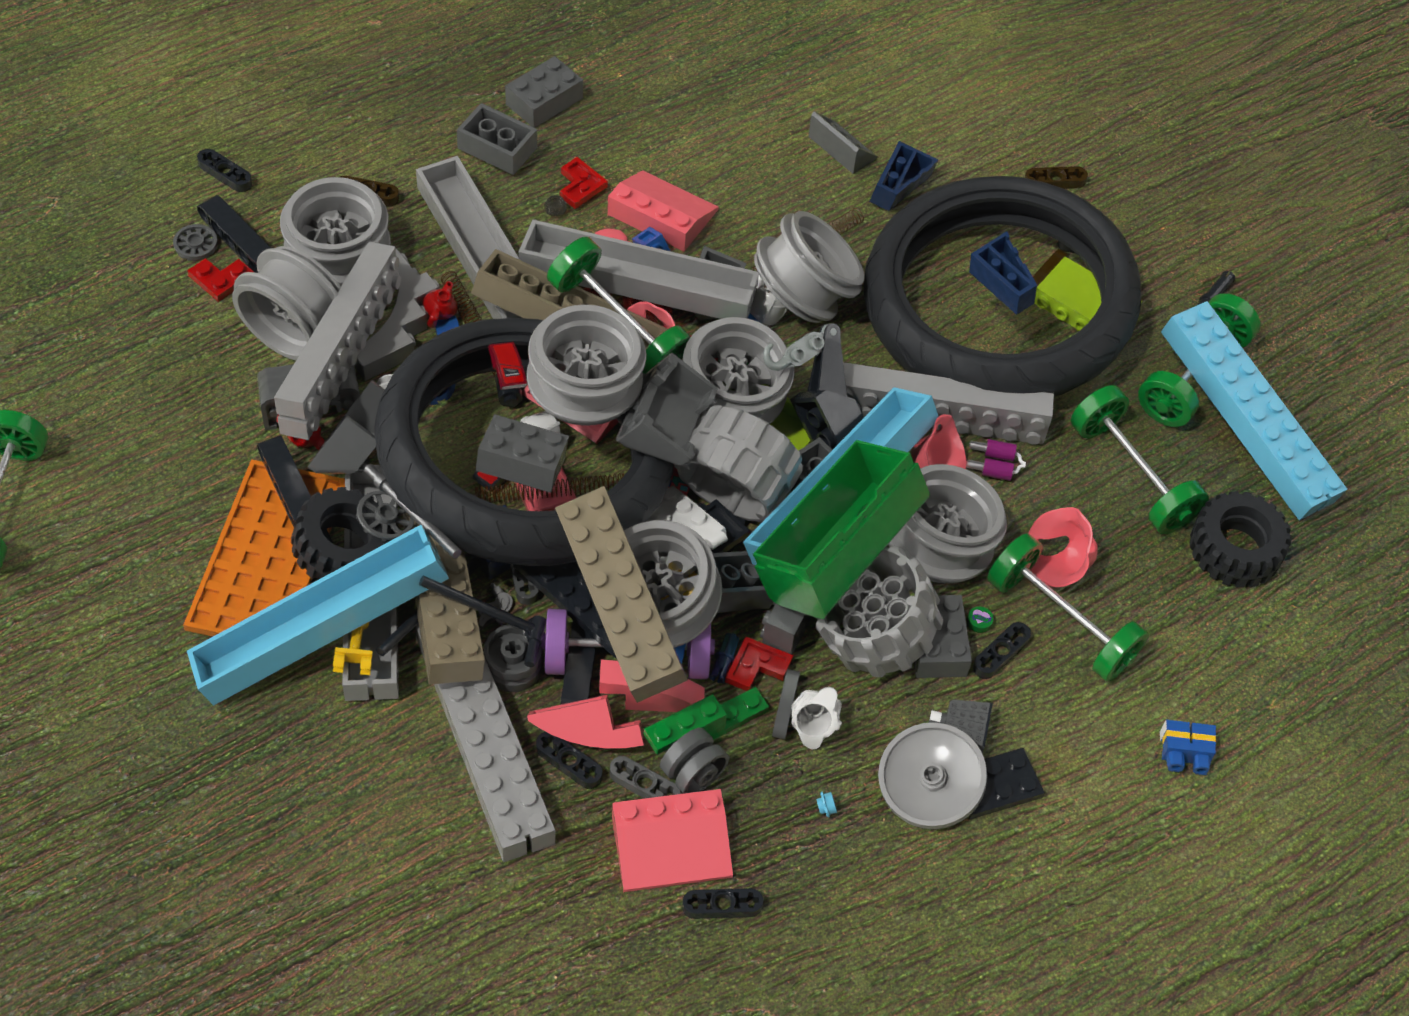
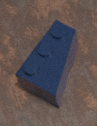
M899 141L869 202L890 211L932 175L938 159Z
M1006 231L971 253L969 273L1017 315L1035 303L1037 284L1026 264L1022 263L1018 256L1019 252L1016 247H1013L1010 236Z

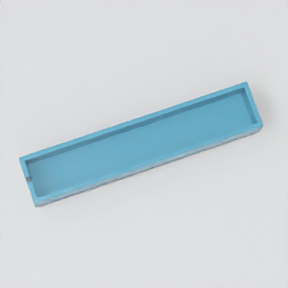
M1208 301L1172 316L1161 333L1297 519L1300 521L1317 510L1319 511L1335 503L1347 490L1346 486Z
M893 387L743 541L752 564H757L753 553L856 440L909 452L935 424L937 417H939L932 396Z
M419 525L187 650L198 690L214 706L429 590L419 585L423 575L440 583L449 579L433 540L423 526Z

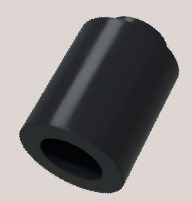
M496 374L495 383L499 403L509 408L517 406L523 399L521 387L501 390L498 375Z

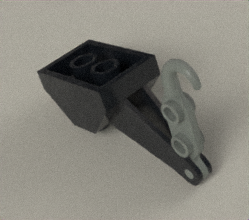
M835 323L825 324L821 327L819 333L810 332L791 344L783 357L777 362L772 361L770 358V350L773 348L772 343L766 346L763 353L764 363L773 371H780L786 367L800 366L814 357L808 391L798 393L790 401L810 441L813 442L820 437L832 450L864 418L862 409L856 400L847 397L841 347V330Z

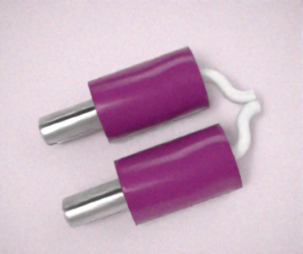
M988 439L987 443L971 441L969 448L984 451L985 457L1013 462L1016 455L1021 465L1013 471L1014 463L985 458L984 462L968 460L966 467L981 470L982 476L1011 481L1012 474H1017L1021 468H1025L1026 462L1022 461L1021 455L1016 452L1017 444Z

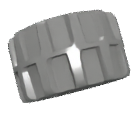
M713 405L709 411L704 410L697 419L689 442L695 446V456L688 464L684 463L681 466L674 464L682 482L700 498L708 503L717 499L733 515L746 521L761 523L790 494L803 471L801 453L784 434L766 421L741 409L723 407L721 405Z
M890 545L889 548L886 547L828 615L824 619L817 618L816 628L832 653L838 655L844 666L850 671H866L873 677H883L886 673L900 669L904 672L912 668L913 662L924 653L928 654L933 648L932 641L936 631L941 630L943 618L937 608L940 598L921 563L915 558L909 560L901 547ZM910 589H912L915 596H910ZM841 623H843L845 628L843 631L840 630Z

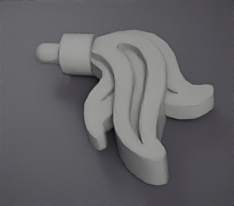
M491 583V592L495 596V601L488 604L509 612L513 604L512 597L505 593L500 586ZM478 612V615L481 616L479 619L480 630H483L488 623L494 620L499 625L506 624L503 621Z

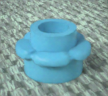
M822 791L820 793L821 798L816 799L820 814L826 813V816L829 818L831 814L837 813L832 792L824 794Z

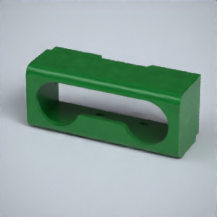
M856 440L753 553L757 563L754 567L767 595L774 603L820 619H824L930 497V492L919 464L913 462L911 454Z

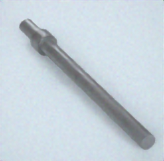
M368 464L365 467L364 471L374 480V485L380 491H385L419 525H422L426 532L453 558H458L461 555V550L435 525L411 512L397 499L395 492L386 481L383 473H380L372 464Z

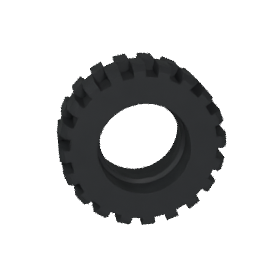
M338 487L334 491L332 488L325 489L322 495L320 492L315 493L310 497V500L305 501L302 505L291 536L292 553L295 558H298L297 564L302 570L305 568L307 570L306 574L312 579L314 577L321 579L391 541H381V538L364 532V528L361 526L358 518H356L358 504L365 496L360 493L361 490L353 488L350 491L346 490V487ZM373 496L367 499L368 502L378 508V502L374 501ZM364 505L362 507V513H375ZM364 518L368 525L376 520ZM381 524L373 528L374 530L382 533ZM387 526V534H395L392 528ZM330 527L350 529L363 540L365 545L355 549L338 547L326 539L322 530Z
M1238 491L1229 492L1228 495L1226 493L1216 495V498H1211L1206 502L1192 528L1189 542L1190 548L1193 550L1194 560L1200 562L1199 567L1204 572L1210 573L1209 577L1214 580L1219 579L1223 581L1222 584L1228 586L1235 584V587L1244 588L1245 585L1255 587L1259 583H1266L1272 576L1276 575L1290 549L1292 536L1289 534L1291 529L1288 522H1284L1285 516L1281 511L1278 512L1276 510L1277 507L1272 502L1267 503L1264 501L1265 498L1259 495L1255 497L1249 492L1239 494ZM1234 529L1242 531L1252 537L1259 548L1253 550L1239 548L1224 537L1222 530Z

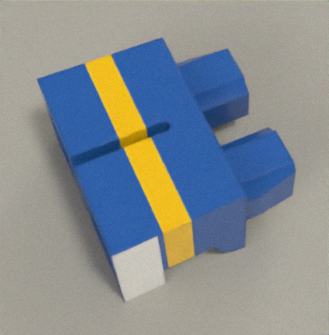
M1166 720L1160 730V741H1163L1162 760L1167 761L1168 770L1180 772L1183 771L1185 763H1193V772L1195 774L1206 775L1210 769L1211 760L1216 753V725L1192 723L1190 726V722Z

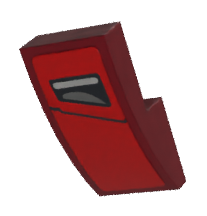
M514 342L489 345L493 370L497 371L500 389L525 387L527 380Z

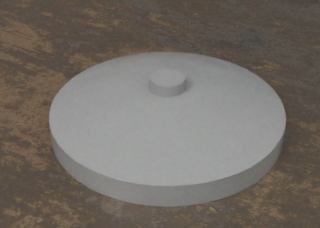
M922 723L902 731L888 744L880 760L878 778L883 798L895 815L916 827L940 829L963 821L977 808L986 789L987 771L981 750L966 733L956 727L943 723Z

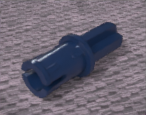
M734 633L725 634L719 652L715 653L716 661L709 678L715 681L718 673H720L717 683H725L730 665L735 659L734 654L739 643V637Z

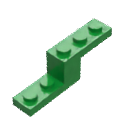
M756 687L722 704H719L712 694L645 728L643 734L658 755L668 750L683 735L696 728H704L715 740L769 712V705Z

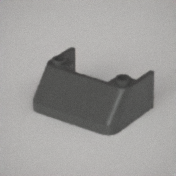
M371 380L308 465L310 470L315 473L355 474L357 470L361 473L370 462L367 457L376 447L374 436L375 419L380 398L385 390Z

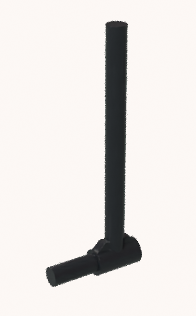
M424 575L421 577L420 586L525 631L529 645L524 665L527 667L535 666L539 645L542 644L547 621L544 617L534 616L527 621Z

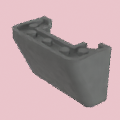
M673 353L669 354L643 377L640 396L628 410L616 441L629 449L679 466L684 463H690L695 456V446L689 442L699 414L704 410L709 411L710 407L715 404L716 399L714 397L718 388Z
M293 365L267 367L257 374L260 407L265 430L277 429L276 418L279 414L276 413L274 396ZM353 365L348 371L346 381H342L337 396L329 404V406L336 405L337 412H342V409L348 411L360 396L355 367Z

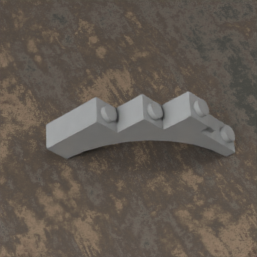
M397 249L396 257H399L398 275L401 276V284L396 305L382 328L366 341L365 348L360 350L354 365L365 381L401 364L414 351L416 342L413 336L427 329L428 313L424 308L423 298L430 291L440 289L438 282L435 279H431L427 272L419 275L416 268H412L408 264L405 254L400 253Z

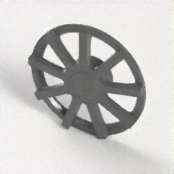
M379 490L366 494L360 500L356 518H358L361 526L364 528V532L381 538V541L393 540L413 528L415 520L411 516L410 521L397 517L407 512L404 509L397 510L394 507L395 501L393 499L390 504L383 503L381 494L388 495L385 491ZM375 495L379 505L378 508L368 502L367 499ZM363 505L375 513H362ZM364 518L376 520L368 525ZM395 523L408 527L405 530L401 531L395 525ZM381 524L382 533L374 530L373 528ZM387 526H390L396 534H387Z

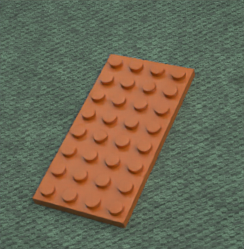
M252 459L250 461L183 624L185 631L215 636L310 585L312 582V578L306 574L307 570L305 568L302 570L297 564L298 558L293 556L291 536L294 528L262 461ZM298 469L310 496L318 492L322 495L325 489L332 488L334 491L338 487H345L344 478ZM332 527L327 528V531H328L329 534H330V531H331Z

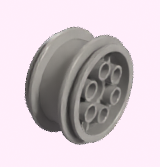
M330 177L312 181L298 189L287 201L281 212L280 228L284 238V246L295 248L315 259L330 272L340 286L344 283L368 242L391 246L390 234L387 229L388 212L384 202L369 187L352 179Z
M805 211L786 214L780 222L782 234L778 238L771 236L763 237L757 243V252L754 256L756 269L771 293L791 312L802 319L814 323L821 322L822 320H831L837 315V300L841 296L854 298L861 292L864 281L862 265L848 243L825 221Z
M279 246L266 249L260 253L257 258L258 273L245 272L237 277L234 283L232 300L235 310L243 323L262 343L284 357L297 360L335 296L339 295L338 291L341 286L328 270L309 255L295 248Z
M574 305L552 313L533 331L528 346L527 384L533 398L550 415L575 425H598L616 419L628 411L638 400L643 384L642 371L646 362V349L639 332L622 315L600 306Z
M730 317L710 322L699 328L690 337L684 349L683 361L718 388L714 397L716 399L714 405L741 409L766 421L768 424H771L782 412L794 379V367L773 371L766 366L763 359L766 346L770 343L773 344V348L770 350V358L774 362L779 361L783 357L787 346L773 330L751 319Z
M946 464L929 465L920 468L930 492V497L888 544L889 547L890 545L901 547L909 560L912 558L917 559L923 566L930 581L959 583L980 575L990 565L994 549L1002 541L1007 529V518L999 495L984 479L964 468Z
M647 521L624 530L673 647L681 646L695 639L715 618L722 598L721 577L709 545L696 531L673 521ZM668 556L665 565L663 562H660V557ZM698 569L699 575L689 578V575ZM692 590V593L690 595H683L684 592ZM669 595L668 598L661 600V598Z

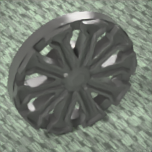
M192 224L181 228L175 234L173 245L176 253L181 258H185L188 261H196L208 258L211 254L213 255L217 250L218 241L216 233L210 227Z

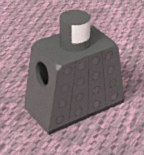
M950 700L946 713L931 710L928 723H943L960 729L974 740L983 753L993 703Z

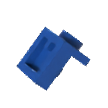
M648 227L632 238L633 243L670 251L663 235L651 227Z

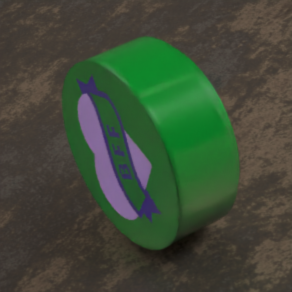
M978 606L969 611L967 625L971 630L983 633L991 628L993 614L989 609Z

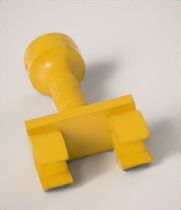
M369 622L352 631L349 648H335L333 672L343 673L344 663L349 662L360 663V674L370 675L373 651L360 650L362 632L368 628Z

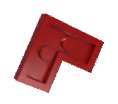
M578 157L561 167V174L572 183L560 190V198L574 209L608 187V181Z
M205 258L187 270L188 276L217 302L233 293L234 283L239 275L245 272H254L240 259H237L220 271Z
M745 637L726 676L725 683L748 691L751 689L758 672L783 681L787 669H789L793 661V655Z

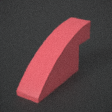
M601 660L599 693L626 694L625 710L678 712L704 699L705 688L688 679L681 684L637 703L630 692L619 662Z
M608 695L529 711L527 715L529 722L547 733L584 746L630 748L643 746L645 742L640 720L614 725Z

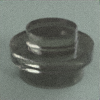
M553 195L545 202L544 209L550 216H561L566 212L567 204L561 196Z

